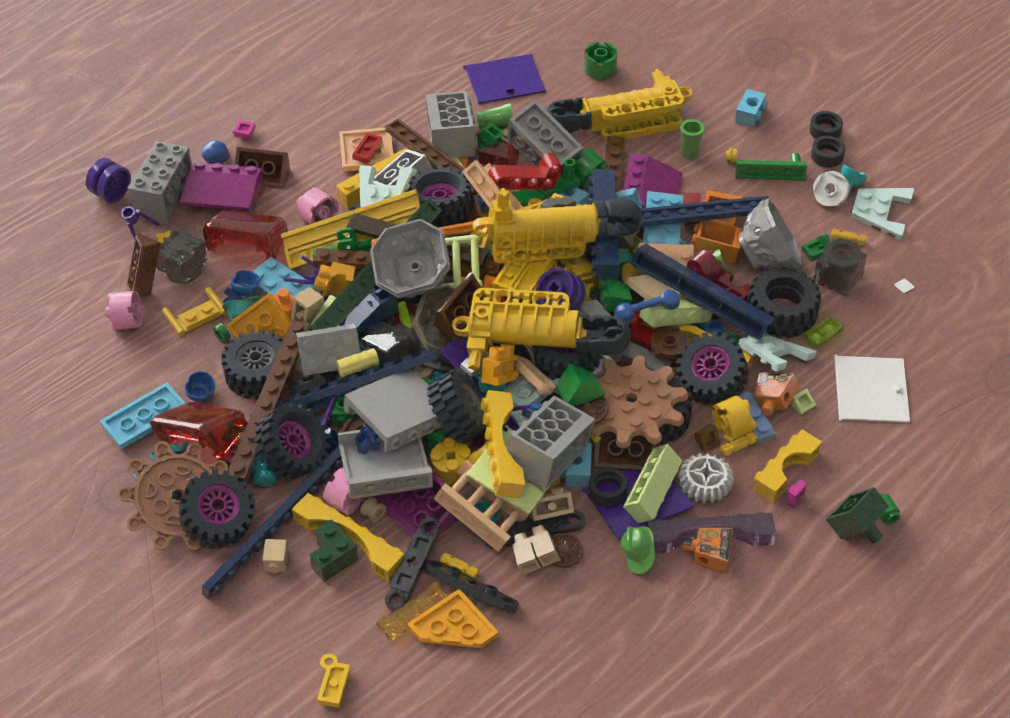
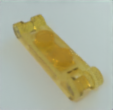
M434 582L426 591L387 617H381L376 625L380 630L386 632L385 635L389 640H394L409 630L407 623L449 596V594L442 590V586L438 582ZM434 596H437V599H436V600L433 601V600L431 599V598H433Z

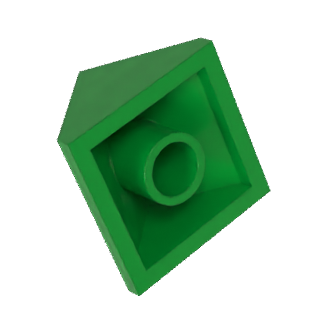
M569 363L556 384L562 400L574 407L605 396L594 373L572 363Z

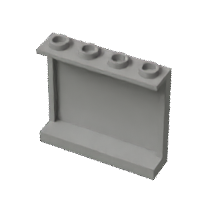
M412 368L345 394L344 410L348 414L356 412L385 442V453L443 427L436 420L438 417L436 414H433L431 410L433 407L429 405L428 400L430 398L427 396V387L429 385Z
M372 428L338 433L339 450L350 499L433 487L431 466L428 467L421 437L385 453V442Z

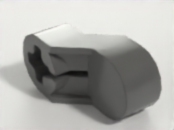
M564 196L561 199L550 197L541 204L540 209L576 206L577 202L569 196Z

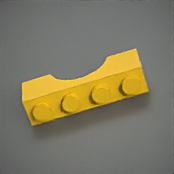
M803 429L797 435L794 434L790 438L788 445L781 447L777 456L767 462L765 469L762 472H757L753 479L755 482L753 491L774 503L786 488L787 478L783 470L795 464L809 466L820 454L822 441Z

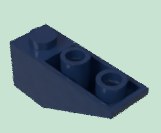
M380 288L370 293L339 326L354 324L357 333L398 313L397 297Z

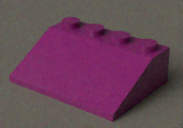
M631 154L624 190L636 188L642 208H646L648 191L678 195L682 172L650 156Z
M201 161L194 162L188 171L180 205L250 211L263 188L262 168H256L255 166L240 167L235 164L229 166L222 165L221 163L206 164Z
M433 470V487L369 496L377 499L378 503L385 505V513L412 539L419 528L420 522L426 519V517H434L439 521L441 525L440 534L459 520L434 500L446 482ZM428 525L425 528V531L433 532V530H435L434 528H436V525Z

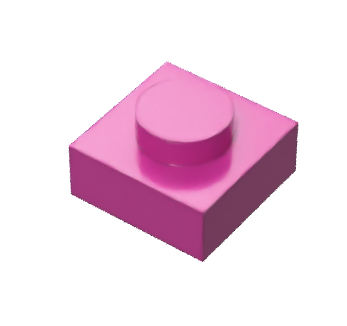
M239 120L233 131L234 137L251 139L256 129L255 123Z
M800 479L796 485L792 484L786 493L788 495L787 505L794 508L805 496L806 482Z

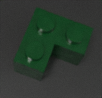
M332 519L315 529L317 545L320 548L310 554V561L314 572L325 582L358 560L357 548Z

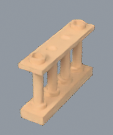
M475 160L462 172L488 207L492 208V200H497L498 191H501V189H499L488 174L492 165L488 163L485 167H482L479 161ZM505 189V191H509V199L513 211L523 208L511 190Z
M466 460L458 471V474L461 475L458 481L452 487L445 483L434 500L499 552L511 537L506 533L515 521H524L529 514L500 496H495V493L469 477L466 478L465 475L473 467V464ZM467 482L477 489L468 501L458 494ZM483 495L493 502L484 514L474 507ZM499 508L510 515L500 527L490 520Z

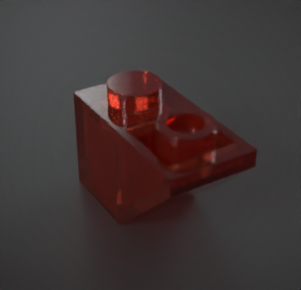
M505 142L479 150V163L482 165H487L488 163L491 165H515L519 159V151L512 144Z

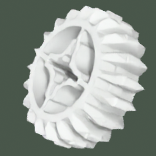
M699 453L697 457L692 455L690 460L686 459L684 464L681 465L678 475L679 485L684 493H688V498L694 497L696 502L702 500L704 504L709 500L713 504L715 499L721 501L722 497H726L732 489L734 481L733 471L729 468V463H724L723 458L717 459L716 454L711 457L708 453L705 456Z

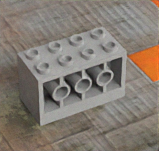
M460 91L426 95L431 144L450 158L475 156V149H478L476 138L477 126L475 124V116L473 115L471 97L467 96V92Z
M536 99L509 120L507 140L533 166H539L542 157L552 152L556 154L563 167L562 174L564 173L565 160H574V158L577 160L580 157L579 154L583 151V147Z
M160 141L154 143L128 187L132 207L135 210L140 209L142 213L156 222L169 225L180 205L188 171L192 166L189 147ZM139 216V220L148 221L143 217Z
M553 396L549 401H545L538 411L535 410L530 419L523 421L517 431H512L508 438L510 443L507 450L515 462L523 468L524 478L546 489L587 448L595 418Z

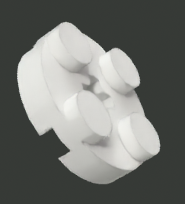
M828 171L816 178L813 192L820 204L827 207H838L848 197L850 184L842 174L836 171ZM834 184L835 191L829 194L827 187Z

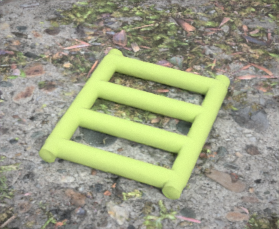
M468 235L445 238L446 245H452L453 283L441 284V286L436 288L448 285L457 289L462 283L460 244L471 243L472 273L482 287L483 283L479 276L478 241H481V237Z

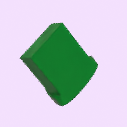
M828 233L820 235L815 240L801 246V251L810 261L831 254V243Z

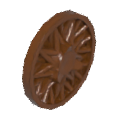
M603 396L575 406V408L595 418L594 424L604 420L609 411L608 402Z
M567 533L555 534L551 537L560 557V561L552 563V565L566 568L579 562L582 558L583 547L577 537Z

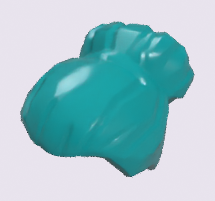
M845 164L842 165L841 174L850 184L849 192L853 187L860 186L866 181L867 176L864 172L856 171Z
M260 452L251 471L254 475L252 482L261 487H270L276 483L277 476L274 475V469L269 471L265 468L268 465L266 461L261 463L259 460L262 457Z

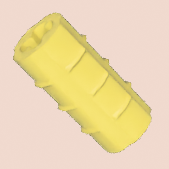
M373 348L337 360L336 365L340 376L345 377L379 365V359Z

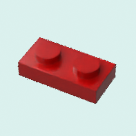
M366 133L353 152L352 159L369 164L382 144L383 138Z

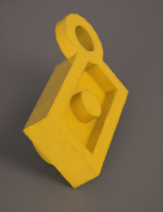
M325 654L320 659L321 668L326 672L317 703L340 708L351 668L348 664L338 663L335 655ZM327 660L333 661L331 665L325 664Z

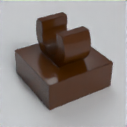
M710 423L694 433L700 450L707 451L720 443L714 424Z

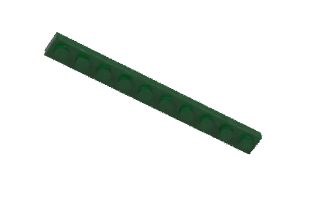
M428 198L407 222L421 219L431 223L442 209ZM372 260L309 327L310 331L337 327L376 284Z

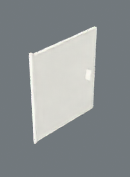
M834 355L840 422L848 420L910 423L904 359Z

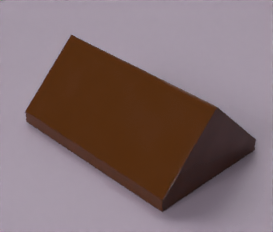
M236 147L235 165L262 168L263 185L285 187L291 171L288 153Z
M136 233L126 285L129 291H136L139 297L151 294L161 242Z
M470 272L437 311L433 326L455 341H458L461 336L455 334L452 326L453 320L459 316L470 317L474 292L481 288L473 273ZM482 295V297H480V300H483L486 297V295ZM460 323L456 328L463 330L467 327V324Z
M604 432L600 435V441L595 445L594 467L642 470L656 444H651L644 436L638 435L632 438L630 446L620 448L616 445V435L613 432Z

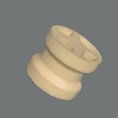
M369 497L365 500L360 509V513L364 516H369V520L373 523L378 522L386 512V506L378 503L374 497Z

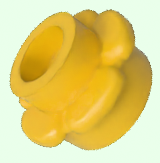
M730 147V151H726V161H730V164L736 163L737 149Z

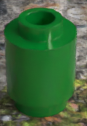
M881 493L880 495L889 507L880 516V519L887 525L894 524L901 517L899 514L900 510L889 494Z

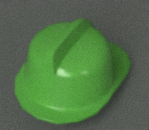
M629 526L621 539V546L626 553V562L631 572L644 574L649 571L655 560L653 532L646 526L638 528Z

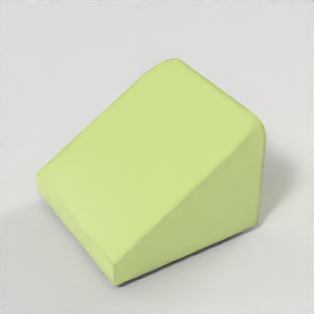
M804 389L794 395L790 405L801 415L815 407L816 403L808 389Z

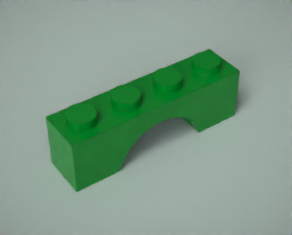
M619 250V274L625 263L623 250ZM599 279L598 288L601 289L600 300L603 302L604 310L614 312L620 303H631V293L628 286L620 283L617 279Z

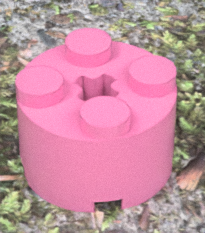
M316 187L300 196L296 202L299 218L309 225L331 218L335 213H338L337 200Z
M136 291L108 294L109 307H106L105 311L107 318L111 319L113 331L134 329L142 326L143 312H139V306H142Z
M341 468L334 473L333 476L336 478L333 482L329 481L327 483L323 499L329 506L334 507L344 515L350 516L357 509H361L366 499H364L365 497L350 499L344 469Z

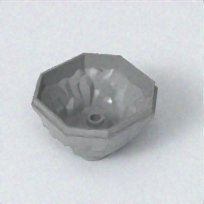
M769 198L763 199L748 214L744 231L739 235L741 246L756 270L762 268L763 270L770 271L771 268L781 269V267H787L786 269L791 270L794 268L798 271V268L802 267V256L795 239L777 207Z
M421 219L385 228L370 250L376 285L398 298H413L416 295L425 294L437 286H441L451 267L444 231Z

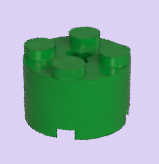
M599 42L589 44L584 54V71L588 75L595 77L598 81L612 76L617 71L616 47L607 42L604 44H599Z
M591 147L583 150L577 160L574 158V173L581 180L580 186L583 189L588 187V178L592 176L593 169H606L609 165Z

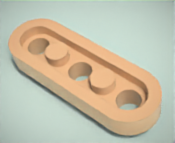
M520 356L518 360L514 361L515 370L526 377L525 380L537 388L536 391L544 396L553 393L556 388L555 384L531 361Z

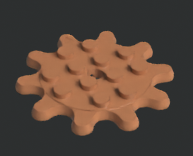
M641 355L636 356L632 364L625 367L618 366L611 359L605 360L602 365L605 375L597 378L605 393L603 397L608 402L609 411L604 420L593 425L591 436L598 437L604 432H613L616 435V445L620 448L630 446L632 438L638 435L644 436L651 444H658L662 440V435L659 432V428L662 425L680 426L684 423L683 415L674 410L673 406L678 402L686 401L688 399V392L683 387L674 388L668 385V382L674 377V371L671 367L664 366L657 371H651L646 368L647 361ZM628 397L637 399L635 402L627 401Z
M160 441L155 446L156 459L153 462L146 463L139 458H133L128 463V468L136 475L137 482L133 486L121 487L117 493L121 501L131 502L136 506V513L127 520V527L132 531H138L143 527L152 528L155 533L153 545L158 550L167 548L169 541L174 537H181L184 539L187 548L197 550L201 546L199 545L200 539L197 538L195 541H192L190 539L191 533L185 534L183 531L184 523L180 524L179 520L181 500L172 499V494L174 492H181L183 494L188 483L191 485V481L195 476L200 478L202 472L207 471L209 476L212 470L218 469V474L222 475L224 470H228V465L222 460H218L213 464L203 463L201 460L202 446L197 442L190 443L183 454H175L167 442ZM212 505L215 510L219 511L221 505Z

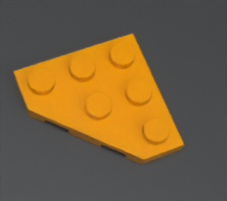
M270 292L230 321L226 326L237 339L240 338L239 334L242 332L248 335L249 330L259 333V329L265 331V334L272 331L275 337L280 335L283 341L291 324V319Z
M460 589L407 623L408 629L421 643L483 648L499 637V632Z

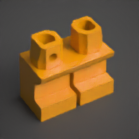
M332 262L331 267L321 265L318 276L315 279L314 289L322 290L324 297L328 294L338 297L352 282L355 267Z
M503 343L501 348H489V357L483 359L481 382L499 386L519 379V371L514 370V361L519 359L518 355H514V345Z

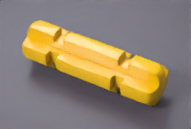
M833 229L831 232V239H841L840 241L852 244L856 242L858 243L857 245L862 246L866 244V235L860 234L858 236L857 233L844 230L840 232L839 229Z
M750 432L746 436L730 441V444L726 443L721 446V453L724 456H729L733 454L732 451L737 452L747 447L748 444L751 445L757 442V436L754 432Z
M444 553L440 558V562L450 567H457L462 573L474 579L479 574L477 567L473 565L470 567L468 563L456 557L452 558V555Z

